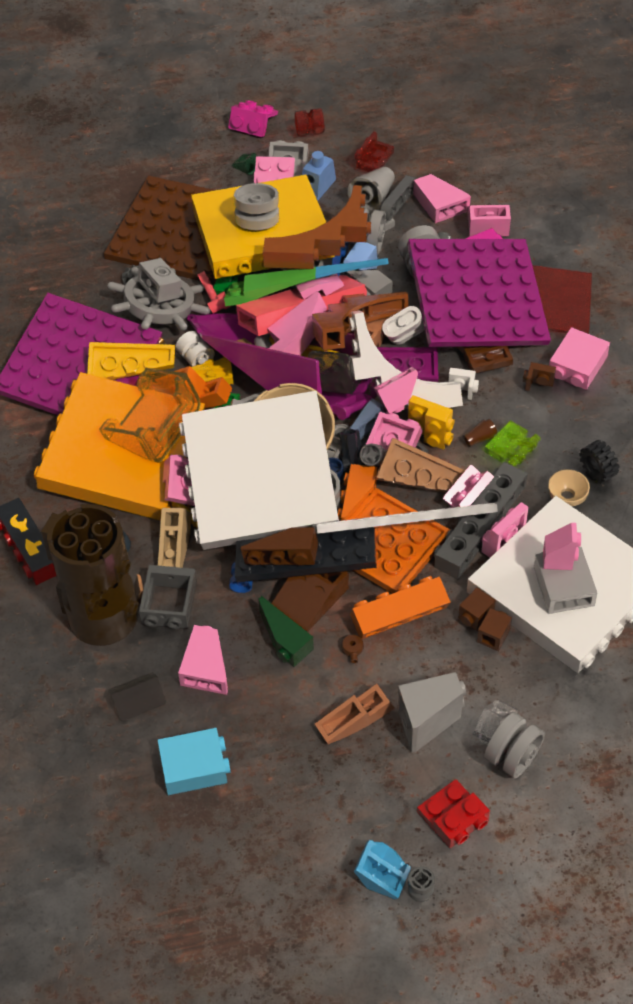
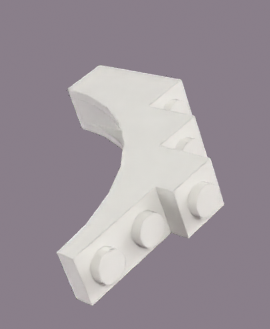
M360 310L351 312L352 317L349 318L350 330L354 331L355 339H352L353 351L357 352V355L349 356L350 362L346 363L348 375H352L354 380L378 377V379H375L376 387L400 374L401 371L391 365L374 345L366 326L364 313ZM416 379L412 395L447 408L463 406L461 387L456 381L431 382ZM409 403L404 406L405 409L409 410Z

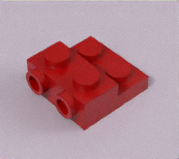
M457 779L417 807V813L449 849L456 844H463L469 838L470 833L476 829L478 831L483 829L489 822L490 810L474 792L470 794Z

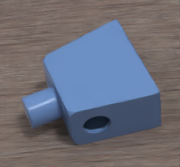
M321 151L313 152L311 160L302 170V175H307L317 201L336 180L333 159L324 156Z

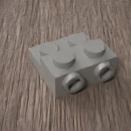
M282 140L270 142L269 157L295 158L294 177L301 176L304 166L308 163V144L300 141L287 143Z

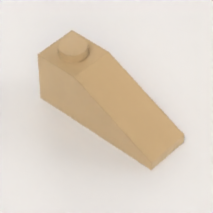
M162 508L158 566L183 568L190 538L192 514L184 508Z

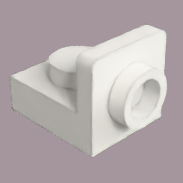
M450 368L449 382L456 381L460 384L461 390L468 391L467 400H472L473 393L478 391L479 380H475L476 371Z

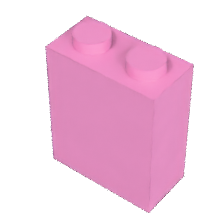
M571 327L550 359L549 366L556 367L555 378L587 390L608 357L610 342Z

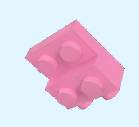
M256 157L254 183L294 177L295 158Z
M380 412L366 444H378L387 450L390 440L395 438L416 448L422 434V429L419 423L414 420L407 419L405 421L399 419V416L394 413L389 414L387 412L385 414Z
M170 455L164 461L163 482L166 483L165 500L195 506L194 500L190 499L188 486H192L191 478H187L185 465H188L189 461L182 455Z
M521 502L515 508H511L505 516L492 526L491 530H488L483 535L482 553L491 558L526 524L528 506Z

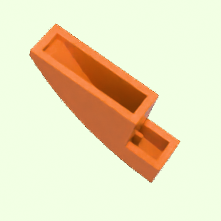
M190 366L144 381L141 385V388L204 403L205 408L227 404L232 387L223 377L205 382Z

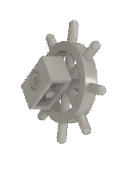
M162 258L140 262L139 269L133 267L131 273L134 277L126 285L109 282L107 285L109 290L124 293V302L112 305V312L117 313L128 310L133 316L143 320L141 327L144 330H147L151 323H175L184 331L188 326L183 319L188 317L191 311L205 315L210 313L209 307L194 303V294L203 292L205 290L204 286L199 284L190 287L175 274V269L170 268Z

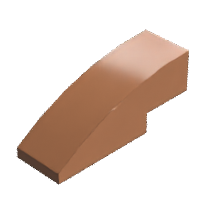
M375 684L358 698L353 695L316 722L315 726L326 742L331 744L369 726L395 708L378 684Z

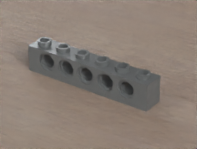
M503 462L499 469L496 468L493 471L492 475L494 478L471 505L495 503L497 504L498 512L460 516L455 529L449 530L442 546L439 545L434 552L433 557L435 558L436 569L459 580L482 548L483 535L506 515L526 487L527 472L506 462Z

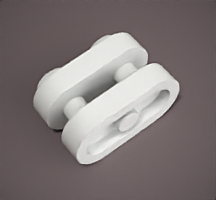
M406 307L383 323L382 329L384 334L395 345L405 343L425 330L422 313L417 307Z

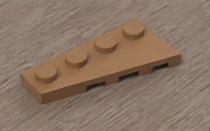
M392 438L375 480L447 493L465 470Z

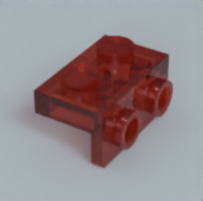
M373 131L365 139L362 147L358 148L355 153L356 168L371 172L383 167L394 153V146L377 141V132Z

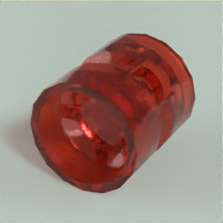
M321 108L311 109L309 113L306 110L295 111V126L298 136L308 135L310 131L313 134L324 133L325 125Z

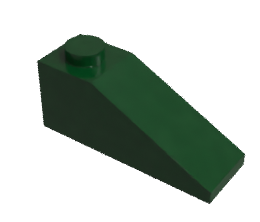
M261 596L258 599L259 612L277 656L284 663L288 662L295 667L314 650L313 636Z

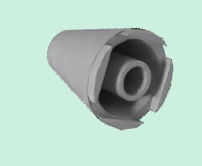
M381 167L354 178L348 186V197H351L354 185L362 186V194H366L365 206H361V208H367L369 213L379 210L395 180L393 171L388 167Z

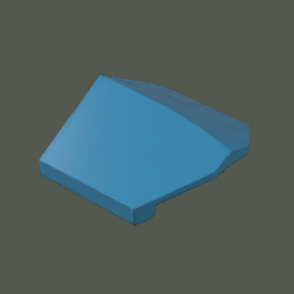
M369 840L365 844L354 873L367 889L393 899H398L411 867L405 864L398 853L385 843Z

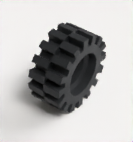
M601 440L592 442L582 448L579 453L581 457L580 462L583 463L582 467L587 470L586 474H590V478L592 480L595 479V482H600V484L619 473L618 468H620V465L617 464L618 458L614 457L615 452H611V447L609 445L606 446V442H601Z

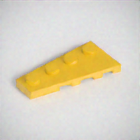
M89 342L87 374L114 380L174 368L175 345Z

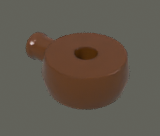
M357 635L346 636L341 644L344 654L350 657L351 663L355 664L358 662L357 656L364 649L363 640Z

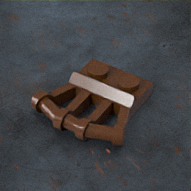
M507 346L456 347L464 354L465 361L470 369L476 371V373L513 365V358Z

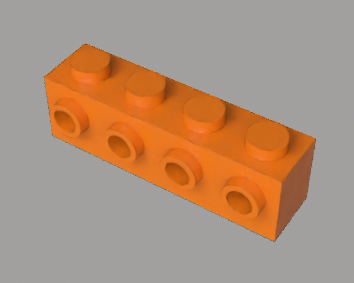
M432 576L423 578L419 581V584L412 587L410 584L404 585L397 589L398 592L389 594V592L382 593L375 597L376 600L371 602L363 600L356 603L354 608H352L350 616L359 637L365 639L446 609L451 602L440 576L434 579Z

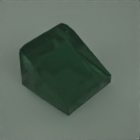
M256 153L242 154L232 164V167L246 174H253L256 168Z

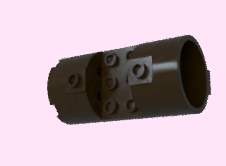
M81 504V508L73 509L69 512L64 510L60 514L52 512L41 533L48 560L53 562L56 576L59 579L56 591L61 610L67 616L72 633L82 642L95 646H106L121 641L131 633L137 623L139 603L136 599L133 581L128 573L131 561L128 558L122 526L116 514L108 508L96 504Z

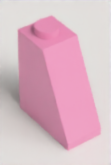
M432 174L414 180L413 195L434 223L467 212L471 196Z
M194 625L178 672L180 686L227 695V678L217 629H213L210 626Z

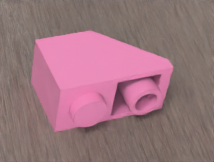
M570 523L545 536L543 569H573L574 561H578L579 557L578 547H581V532H577L576 523Z

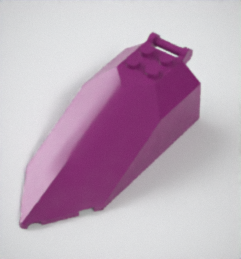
M237 313L189 314L187 320L205 342L267 391L286 383L309 386L318 391L328 401L333 414H336L340 420L350 417V414L363 409L372 399L370 395L364 393L373 377L354 380L352 375H348L346 363L350 362L349 356L357 355V352H354L352 347V339H355L353 333H347L344 337L345 348L330 349L340 352L341 359L325 370L324 376H320L319 361L316 359L256 346L254 339L257 335L238 325ZM314 337L310 345L321 347ZM245 338L246 340H248L249 342H251L253 345L247 344V343H243V342H238L237 340H240V339Z

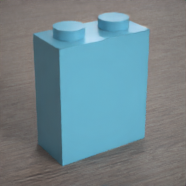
M217 728L158 739L168 795L227 783L226 774L231 773L228 758L223 759L222 752L226 751L223 736H218Z

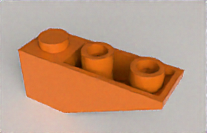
M351 464L350 472H346L344 477V486H347V488L342 490L341 493L343 508L338 509L339 521L348 520L376 489L377 480H375V477L377 475V467Z

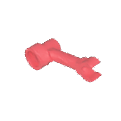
M205 271L197 274L211 300L207 304L213 314L223 308L231 307L225 306L224 297L226 293L224 291L218 295L216 294Z

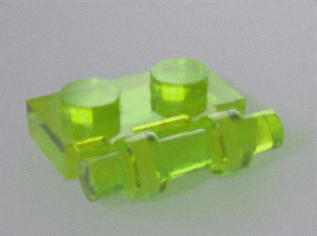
M510 420L485 446L484 452L501 463L506 458H509L508 464L516 467L526 459V455L529 452H533L537 448L541 438L537 434L527 438L528 430ZM518 446L522 447L520 450H515Z

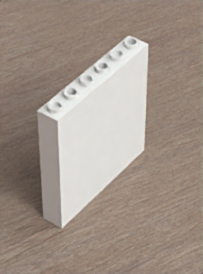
M317 391L182 414L183 422H180L179 426L181 436H185L186 440L182 447L184 457H188L189 464L185 465L187 478H191L192 486H188L190 499L194 500L195 508H191L193 521H197L198 529L195 530L196 542L201 544L203 550L235 545L236 541L265 538L289 528L312 527L313 524L339 521Z
M555 496L468 578L467 593L471 594L478 587L496 600L495 610L505 612L508 616L512 617V626L576 673H579L584 667L588 668L593 663L598 652L603 653L606 650L610 640L613 637L617 638L622 633L627 622H633V548ZM570 523H576L577 532H581V547L597 590L596 603L593 607L548 614L534 570L535 555L543 552L546 535Z

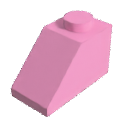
M411 367L374 387L385 411L389 414H396L405 408L404 406L409 403L418 376L416 369Z

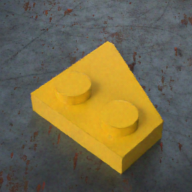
M224 356L219 360L214 361L211 358L203 364L191 367L205 382L223 377L229 385L233 384L231 361Z

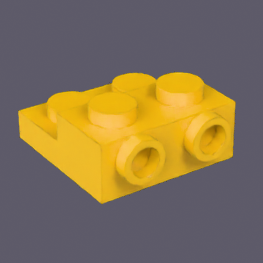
M412 395L409 400L408 419L419 423L422 435H424V443L443 450L446 445L450 446L454 436L451 433L455 422L452 419L453 410Z

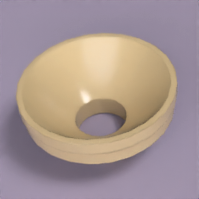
M575 470L556 472L551 476L548 484L550 497L553 499L557 496L570 506L583 503L590 489L588 479ZM569 491L573 493L574 497L566 499L561 493Z

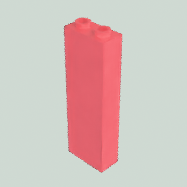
M344 274L340 275L339 278L344 284L343 287L327 296L323 290L318 291L327 307L326 312H328V304L343 303V295L364 293L367 296L365 284ZM295 288L236 305L238 325L257 336L268 334L270 332L267 328L305 299H303L299 290Z

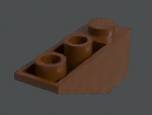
M315 527L289 528L241 546L245 564L314 565L318 548Z

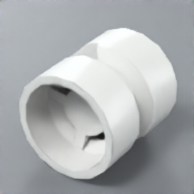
M195 331L183 334L176 343L177 352L192 367L203 364L211 358L214 359V350Z

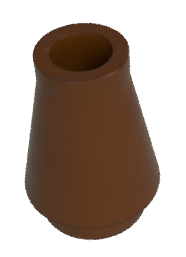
M487 419L481 420L463 437L466 444L471 447L493 439L494 435L498 432L494 423Z

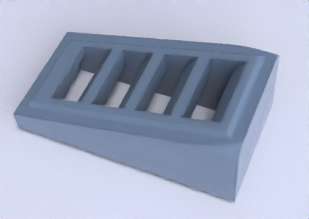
M372 398L350 427V429L359 430L360 440L372 431L379 413H384V406Z

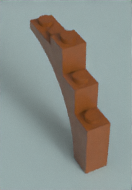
M353 186L351 197L346 206L325 224L296 235L265 238L263 247L264 267L314 269V262L319 260V255L340 256L341 247H345V242L366 243L367 234H371V222H367V213H364V208H361V206H365L366 194H362V186Z
M398 292L365 296L364 293L343 295V303L328 304V312L312 314L313 335L323 350L345 348L344 337L351 331L349 326V318L352 317L351 312L362 311L366 323L391 317L408 307V293Z

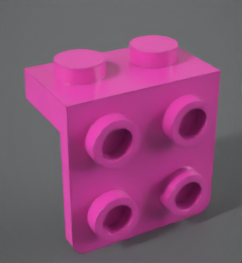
M246 100L245 103L239 102L238 105H234L231 108L228 128L264 137L268 118L278 115V111L274 110L273 106L256 105L257 102Z

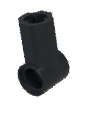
M347 429L340 432L342 449L340 460L343 463V475H345L346 472H350L351 464L365 466L366 464L360 458L361 442L359 430Z

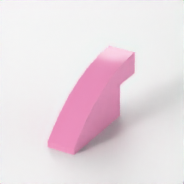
M318 291L267 328L275 342L269 349L299 356L305 351L314 338L312 314L325 313L327 309Z

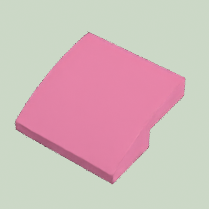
M337 274L296 285L303 299L320 290H323L327 296L344 286Z

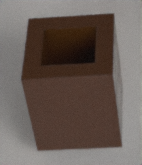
M476 587L459 605L458 618L464 625L472 627L477 631L489 609L495 610L496 600Z
M490 608L478 629L477 643L499 652L510 632L512 617L508 616L505 612Z

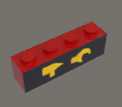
M16 498L1 505L0 531L3 530L5 532L3 536L7 545L14 547L13 554L17 562L24 564L22 568L28 579L32 578L36 585L55 577L54 565L52 561L48 560L42 534L21 499Z

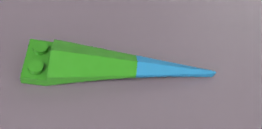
M388 258L319 266L314 267V269H294L245 275L244 281H237L229 286L224 297L225 306L253 301L313 279L356 269L389 264Z

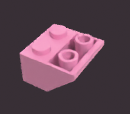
M509 205L467 206L469 237L493 228L501 236H509L511 222Z

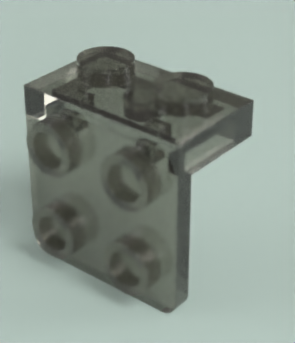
M314 350L309 352L308 358L319 361L322 391L353 394L361 379L354 380L352 378L351 359L348 354Z

